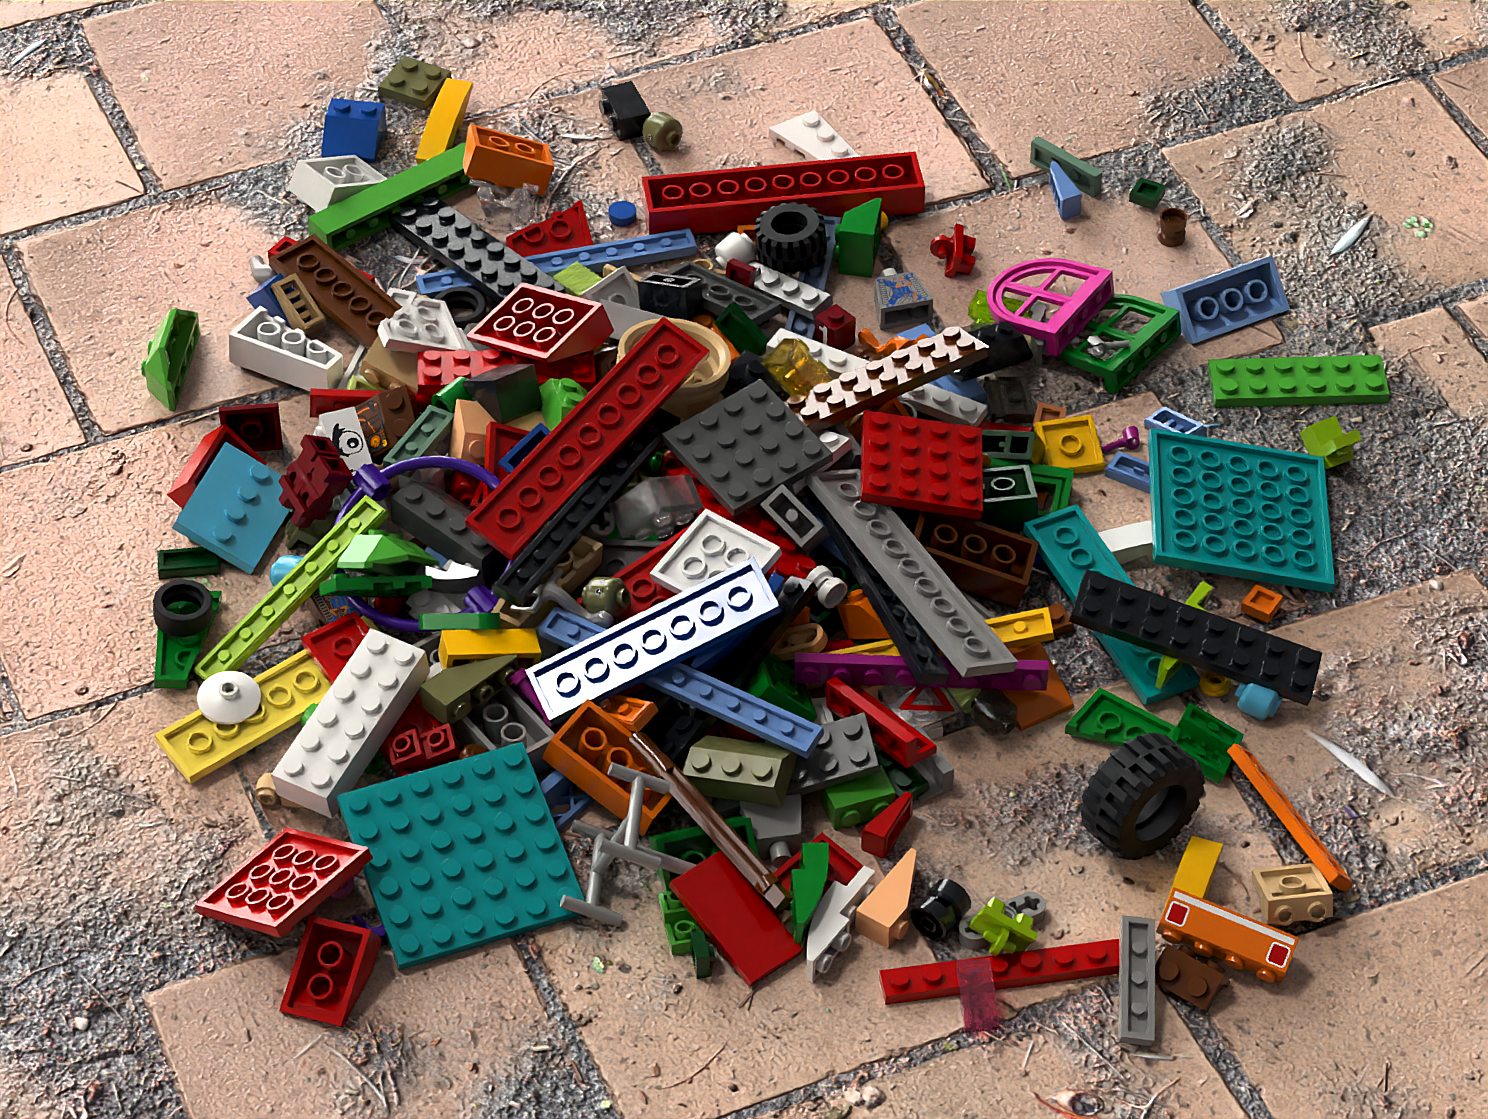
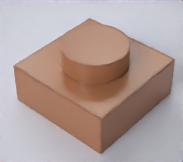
M1039 401L1031 432H1035V422L1065 418L1067 408Z

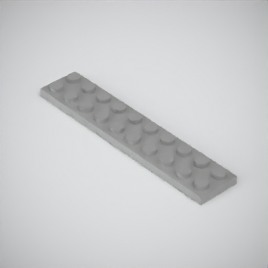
M859 469L809 473L805 482L963 678L1013 672L1018 663L1016 658L892 508L888 505L860 501L861 471Z

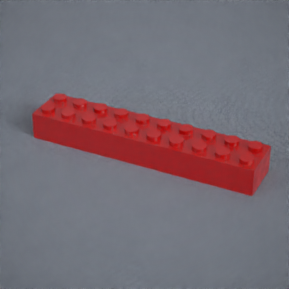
M916 152L642 177V204L649 235L690 228L692 235L737 230L738 225H756L755 222L757 218H760L762 212L769 211L770 207H777L782 203L791 204L795 202L800 205L804 203L809 205V208H816L818 213L824 216L842 217V219L845 212L875 198L882 199V211L887 216L924 212L925 184Z

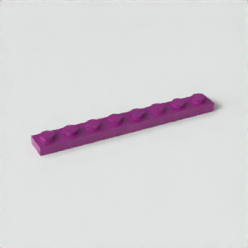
M795 652L794 683L826 684V681L837 677L845 684L1046 691L1049 660L1016 659L1018 663L1013 672L963 678L947 657H940L950 673L947 682L918 684L902 656Z

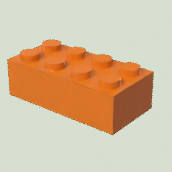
M588 698L553 736L542 756L543 760L622 821L628 814L632 783L608 775L610 764L614 762L654 776L645 762L627 743L633 733ZM645 788L639 829L641 836L644 837L675 800L670 792L665 795Z

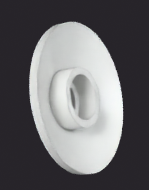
M225 671L214 674L203 682L198 691L197 702L201 713L207 719L218 724L232 725L241 723L256 713L261 703V692L256 681L250 676L241 672Z

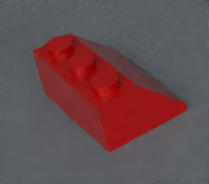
M223 424L203 437L167 493V496L183 510L225 442L262 464L266 465L267 463L226 424Z

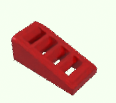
M906 791L861 831V849L864 852L883 859L887 856L912 817V793Z

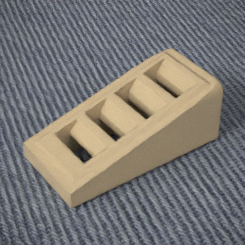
M296 273L271 285L293 330L299 328L307 336L322 328L326 318ZM294 286V291L288 294L284 293V290ZM296 297L300 298V301L294 304L290 302V300ZM304 307L306 311L298 314L297 310ZM310 318L311 321L304 323V320Z

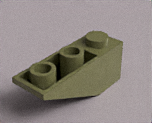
M511 654L442 670L420 685L422 707L444 725L447 723L452 725L466 717L469 712L482 703L489 701L493 695L513 684L510 678L518 671V656Z

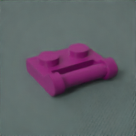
M526 669L518 670L510 678V681L513 683V689L553 731L563 721L553 726L551 725L525 671Z

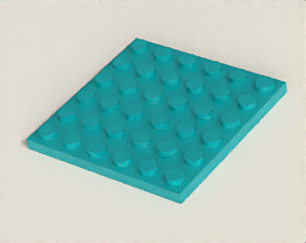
M1155 428L1150 429L1148 434L1153 563L1332 593L1335 579L1324 457Z
M523 742L337 795V803L352 844L368 847L373 856V859L363 867L362 872L381 924L385 928L386 938L398 971L582 916L579 913L560 907L563 895L585 901Z

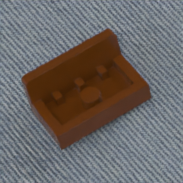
M1167 944L1155 964V984L1207 1013L1222 986L1228 987L1230 984V980L1223 975L1226 970L1210 960L1207 961L1206 965L1196 960L1197 954L1181 944L1177 949Z

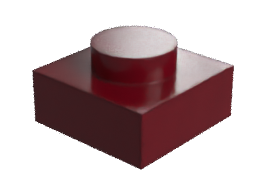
M733 258L727 261L725 277L753 289L757 268Z

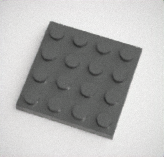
M761 379L662 434L663 443L733 517L766 500L781 484L787 488L808 476L809 473H813L833 461V453Z

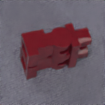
M305 434L300 442L303 448L297 460L288 466L286 475H282L278 481L283 488L279 501L285 508L296 510L291 517V521L294 526L300 528H309L314 519L325 520L329 514L328 511L333 506L335 496L342 495L354 477L343 458H339L340 454L329 437Z

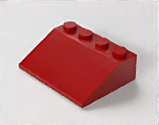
M522 282L466 335L468 341L545 363H551L596 349L614 332V329L603 304Z

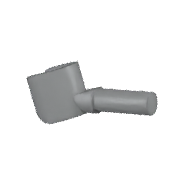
M1096 335L1089 337L1087 340L1092 346H1095L1087 350L1096 358L1103 357L1107 350L1130 347L1129 340L1104 342Z

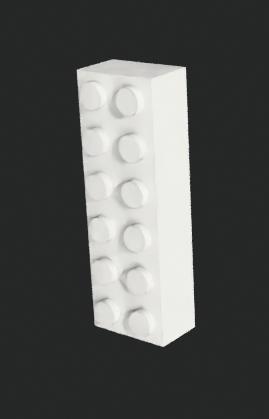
M371 628L272 772L271 776L277 795L332 819L339 809L337 795L352 790L419 690L420 685L423 684L429 675L430 668L426 651Z

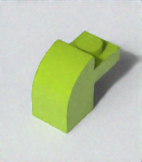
M1336 415L1314 423L1299 432L1309 455L1324 457L1325 469L1354 459L1355 457L1352 453L1354 451L1353 445L1362 440L1358 429L1344 434Z

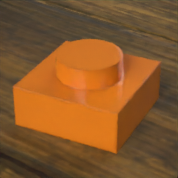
M1256 584L1243 600L1241 612L1269 623L1282 606L1283 596Z

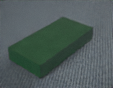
M736 302L729 304L714 324L741 354L748 350L759 357L763 356L766 352V345L769 342L768 338Z
M204 547L157 550L159 579L220 574L219 556Z

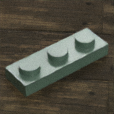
M1039 136L1031 141L1030 163L1050 173V163L1055 161L1080 191L1093 198L1101 193L1102 171Z
M429 405L383 459V469L403 460L429 456L452 429L454 413ZM416 470L400 475L410 478Z

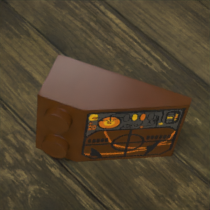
M407 385L378 393L355 407L372 463L381 465L386 455L421 416L416 395Z

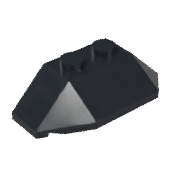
M974 323L961 328L986 346L988 357L949 375L960 382H964L1031 360L1033 353L1025 336L1015 330L1014 326L1010 323Z

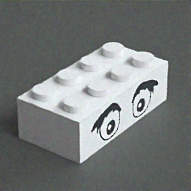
M355 407L319 415V426L315 427L316 436L329 437L340 454L339 458H343L353 476L362 465L372 463ZM353 480L350 481L342 495H336L333 499L334 510H341L350 495L358 488L353 483ZM384 499L380 502L376 501L377 504L388 512ZM387 519L376 530L386 531Z

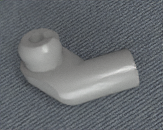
M256 255L250 258L251 271L257 282L263 283L277 275L269 265H264L261 256Z

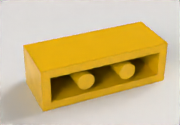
M535 628L441 631L438 656L442 670L511 654L518 656V670L522 668L527 670L540 663L541 649Z

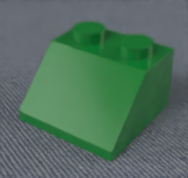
M875 198L845 212L842 223L836 224L835 240L839 241V245L835 247L834 262H839L838 274L872 278L881 241V198Z

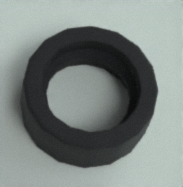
M462 286L451 287L441 291L434 298L445 301L449 310L453 308H468L474 311L472 314L463 317L452 316L456 327L461 328L463 331L468 324L481 322L487 316L485 298L479 291Z
M187 579L172 580L163 584L155 592L153 617L155 624L163 632L171 636L188 637L203 632L210 625L213 615V599L210 591L203 584ZM179 601L192 602L200 607L198 611L187 615L174 614L165 608Z

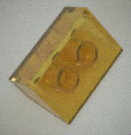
M784 338L761 362L790 396L803 394L812 390L818 384L828 383L833 380L827 374L829 370L826 365L820 360H815L808 353L810 349L807 344L798 338Z

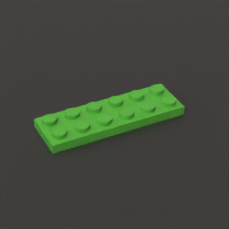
M1381 355L1208 360V373L1214 407L1389 403L1390 393Z

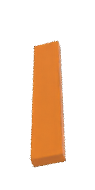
M1239 744L1232 745L1227 750L1229 755L1331 885L1346 892L1353 886V881L1253 753Z

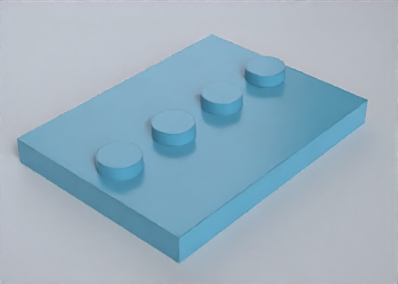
M225 442L176 519L172 529L251 575L290 510L282 506L279 501L283 488L278 481L282 475Z

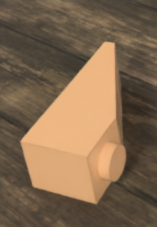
M910 848L856 909L855 931L887 949L896 939L901 940L909 927L908 916L916 872L917 853L913 848Z

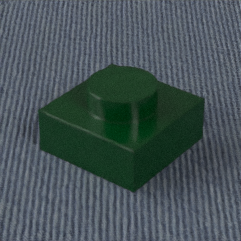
M1140 177L1129 194V202L1154 210L1165 195L1166 185Z
M703 930L690 932V953L696 978L710 977V963H715L713 944L706 943Z

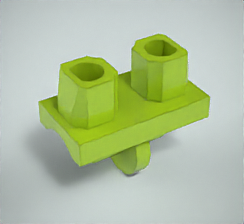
M995 897L991 898L972 919L969 928L982 934L983 939L992 943L989 953L997 956L1002 949L1010 954L1025 951L1031 943H1034L1038 934L1032 930L1034 919L1024 913H1018L1013 919L1004 915L1006 905Z

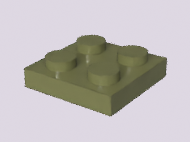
M404 56L378 85L379 95L426 109L439 94L446 78L452 79L451 71Z

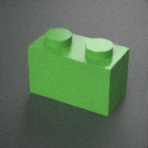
M880 765L881 772L821 789V804L834 830L852 827L856 824L873 820L895 801V791L882 765Z

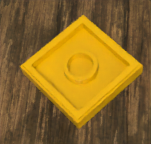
M1092 414L1035 422L1034 431L1046 445L1043 465L1074 469V474L1105 469L1106 464Z

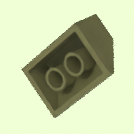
M707 735L690 747L682 773L703 796L782 807L798 754L775 744Z

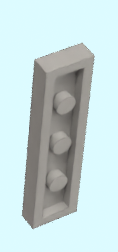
M751 261L748 264L757 268L753 290L782 302V306L815 320V316L833 304L831 295L755 261Z
M1122 915L1119 922L1118 1043L1152 1046L1155 1041V919Z

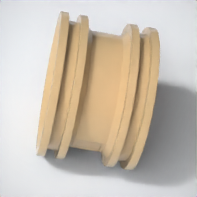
M661 318L640 322L630 327L622 335L618 345L616 364ZM666 318L710 350L708 359L660 407L681 418V424L724 400V396L720 392L724 389L729 378L731 353L724 340L711 329L684 319Z

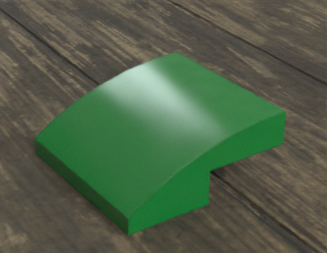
M1189 702L1170 739L1201 765L1204 776L1219 784L1225 776L1232 759L1227 750L1234 744L1240 745L1244 734Z

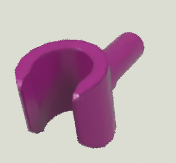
M1126 427L1122 432L1123 438L1101 446L1102 453L1124 446L1129 450L1137 449L1140 444L1137 427Z

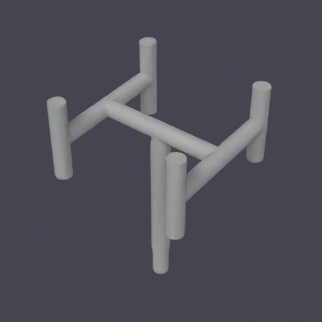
M612 762L608 769V775L632 783L628 814L615 833L576 819L573 821L571 832L594 839L587 898L585 902L563 895L560 907L619 927L623 914L599 907L603 874L615 857L656 871L662 868L679 875L693 868L696 864L638 845L645 788L667 795L671 782Z

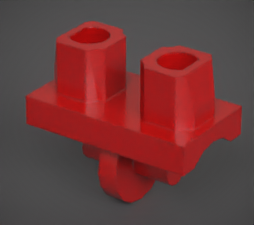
M956 223L954 235L951 238L940 235L931 241V253L939 259H945L944 276L953 278L956 271L967 275L971 273L975 265V257L971 256L976 245V238L964 235V226Z

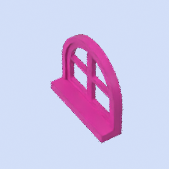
M1042 258L1022 262L1006 269L991 282L987 291L988 310L996 322L1010 323L1014 326L1015 330L1022 334L1046 340L1047 354L1057 357L1114 295L1113 273L1107 269L1060 258ZM1052 273L1039 288L1015 283L1032 275ZM1062 274L1086 280L1071 297L1047 291ZM1005 291L1029 297L1014 314L1002 302ZM1037 300L1062 306L1047 323L1022 317Z

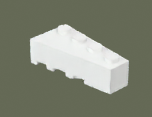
M259 306L228 334L229 362L245 369L258 372L307 391H311V388L337 389L343 378L342 354L317 339L309 340L306 338V333L299 328L292 330L285 325V320L278 316L272 318L267 315V309Z

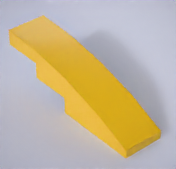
M446 78L431 110L415 157L418 164L448 149H452L456 132L461 130L473 82Z

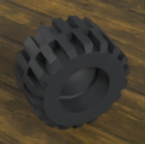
M795 202L791 204L782 203L780 206L770 207L769 211L762 212L760 218H757L755 222L757 256L761 264L768 266V268L777 270L782 274L785 272H790V274H796L799 271L805 272L808 271V268L816 267L818 262H822L824 255L827 254L825 220L823 215L818 213V210L814 207L809 208V205L804 203L801 205Z

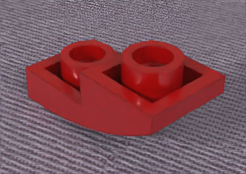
M450 723L419 734L414 728L386 740L391 764L394 769L427 765L460 755L455 732Z

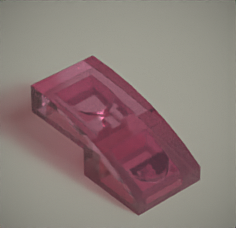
M990 958L956 961V974L961 996L960 1008L965 1033L999 1030Z

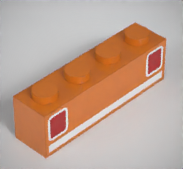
M1173 887L1156 933L1161 934V937L1167 942L1173 944L1183 943L1193 947V951L1205 957L1215 956L1224 960L1227 966L1237 970L1244 968L1256 973L1259 979L1269 983L1275 981L1282 982L1299 937Z

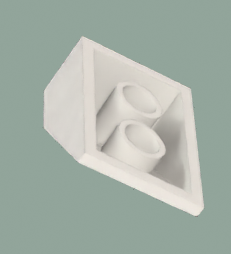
M356 155L306 159L297 161L288 190L295 194L300 202L308 204L317 213L387 180V178Z

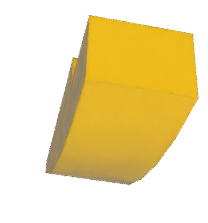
M1191 836L1174 878L1167 902L1173 887L1207 900L1222 853L1223 844Z

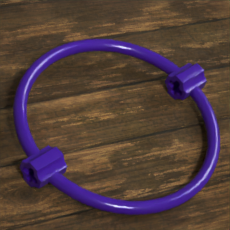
M447 456L411 458L392 464L380 471L373 463L364 464L356 470V474L352 478L353 483L358 488L344 503L334 526L365 495L375 502L382 501L392 489V485L388 480L409 471L425 468H444L461 471L481 480L492 490L501 481L477 464ZM523 551L513 561L509 559L503 574L523 553ZM340 568L333 572V574L346 573L344 569ZM484 584L475 586L468 591L467 596L463 599L464 605L467 608L458 613H491L500 597L492 593L493 588L489 591ZM345 597L363 616L389 629L412 633H428L442 630H420L419 620L393 617L373 608L361 597Z

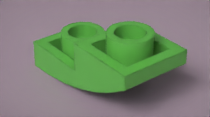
M672 890L658 893L661 915L672 955L690 952V932L701 931L700 925Z

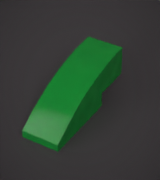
M802 843L799 860L800 869H792L789 894L794 898L790 902L794 943H801L809 932L812 918L823 898L829 863V843Z

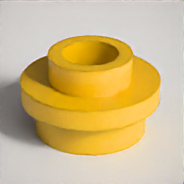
M1207 670L1200 676L1199 687L1203 693L1209 696H1222L1230 689L1231 682L1229 678Z

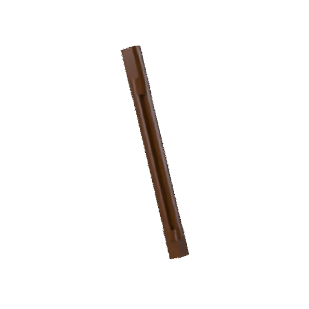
M635 732L628 739V745L645 762L655 777L671 782L669 792L755 889L775 909L784 910L794 898L782 886L780 880L646 733Z

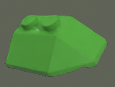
M171 308L157 328L154 340L149 341L148 358L142 362L141 373L143 377H146L147 389L169 411H176L200 336L198 312Z
M550 378L539 387L543 403L540 410L547 428L552 431L588 394L579 383L569 378H562L561 380Z
M370 529L368 535H355L338 560L337 568L361 574H374L376 577L391 575L415 576V572L420 564L432 567V565L439 566V561L415 543L402 540L403 535L387 533L385 530Z

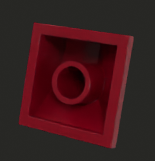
M278 403L219 407L220 425L226 424L255 452L283 450Z

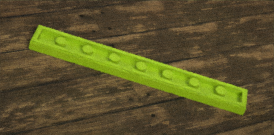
M365 495L193 669V672L201 680L205 681L212 675L220 672L237 671L316 591L319 583L324 582L337 569L338 560L355 535H368L370 529H377L389 517L388 512Z

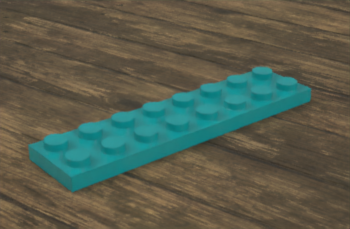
M1077 504L1024 523V533L1029 539L1039 542L1038 553L1073 603L1075 602L1085 569L1135 586ZM1092 630L1144 706L1199 686L1201 678L1192 665L1185 663L1161 690L1158 689L1155 685L1162 654Z

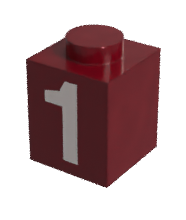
M837 304L831 306L815 316L814 341L844 351L855 344L856 318Z

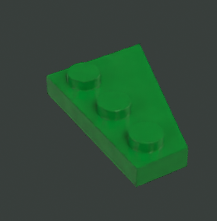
M341 573L331 575V580L319 583L320 596L401 598L433 587L432 575L376 577L374 574H366L350 578L349 574Z
M1099 688L1066 724L1065 734L1122 747L1124 742L1129 739H1136L1141 734L1159 733L1170 738L1176 726Z

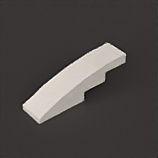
M1151 520L1098 533L1120 565L1145 555L1149 562L1153 561Z

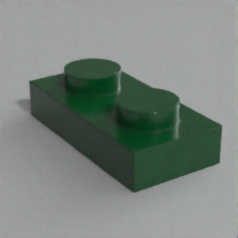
M883 749L876 753L879 766L882 765L897 799L907 791L912 793L914 801L930 789L928 781L913 765L906 768Z

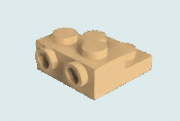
M1314 863L1252 870V883L1260 896V910L1268 924L1286 926L1293 923V921L1321 922L1325 918L1333 917V893Z

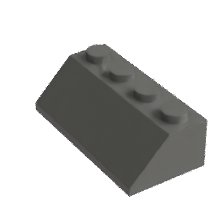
M411 480L391 497L392 522L435 552L441 554L447 560L451 559L461 565L469 563L480 569L484 580L488 579L509 561L506 556L465 526V519L473 511L436 485Z

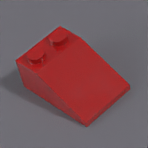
M309 915L279 1011L343 1028L373 971L382 939L370 929Z

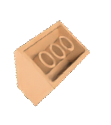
M456 400L447 457L459 458L474 464L484 465L486 426L490 421H496L478 402ZM534 411L504 424L531 431L541 422L547 428L541 411Z

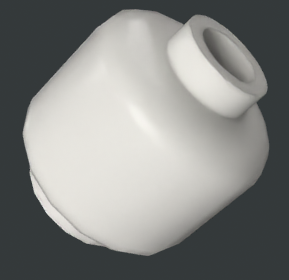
M733 232L715 247L717 255L715 263L724 271H726L727 261L733 258L749 264L756 259V245L745 233L740 235Z

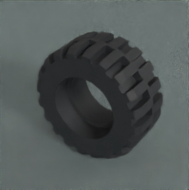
M1159 733L1138 735L1136 739H1129L1123 743L1121 748L1113 750L1110 753L1111 756L1106 761H1102L1097 767L1099 770L1095 775L1091 776L1088 781L1089 786L1082 795L1083 803L1080 804V812L1084 827L1108 850L1121 859L1139 860L1143 856L1149 857L1155 854L1157 849L1162 850L1166 847L1172 838H1176L1181 833L1180 830L1184 825H1188L1191 821V815L1194 811H1197L1200 805L1199 798L1204 793L1203 784H1205L1201 765L1172 739Z

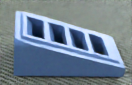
M1055 161L1051 162L1049 185L1061 219L1065 220L1080 215L1082 193Z
M1165 406L1144 420V425L1149 429L1155 428L1207 437L1205 425Z

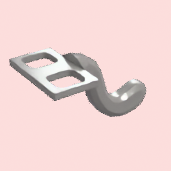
M554 568L550 572L554 573L546 584H540L530 595L538 597L531 607L518 608L515 605L510 607L513 612L535 614L543 601L553 600L559 603L567 612L605 629L611 628L614 623V618L608 612L589 613L566 591L558 587L556 582L563 573L562 569Z

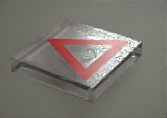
M888 686L878 690V699L885 707L914 729L922 727L926 733L964 717V710L948 688Z

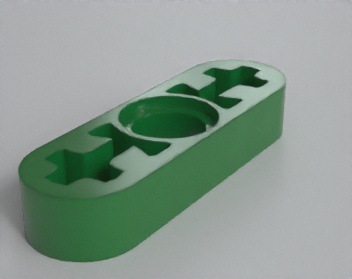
M500 613L419 614V629H500Z

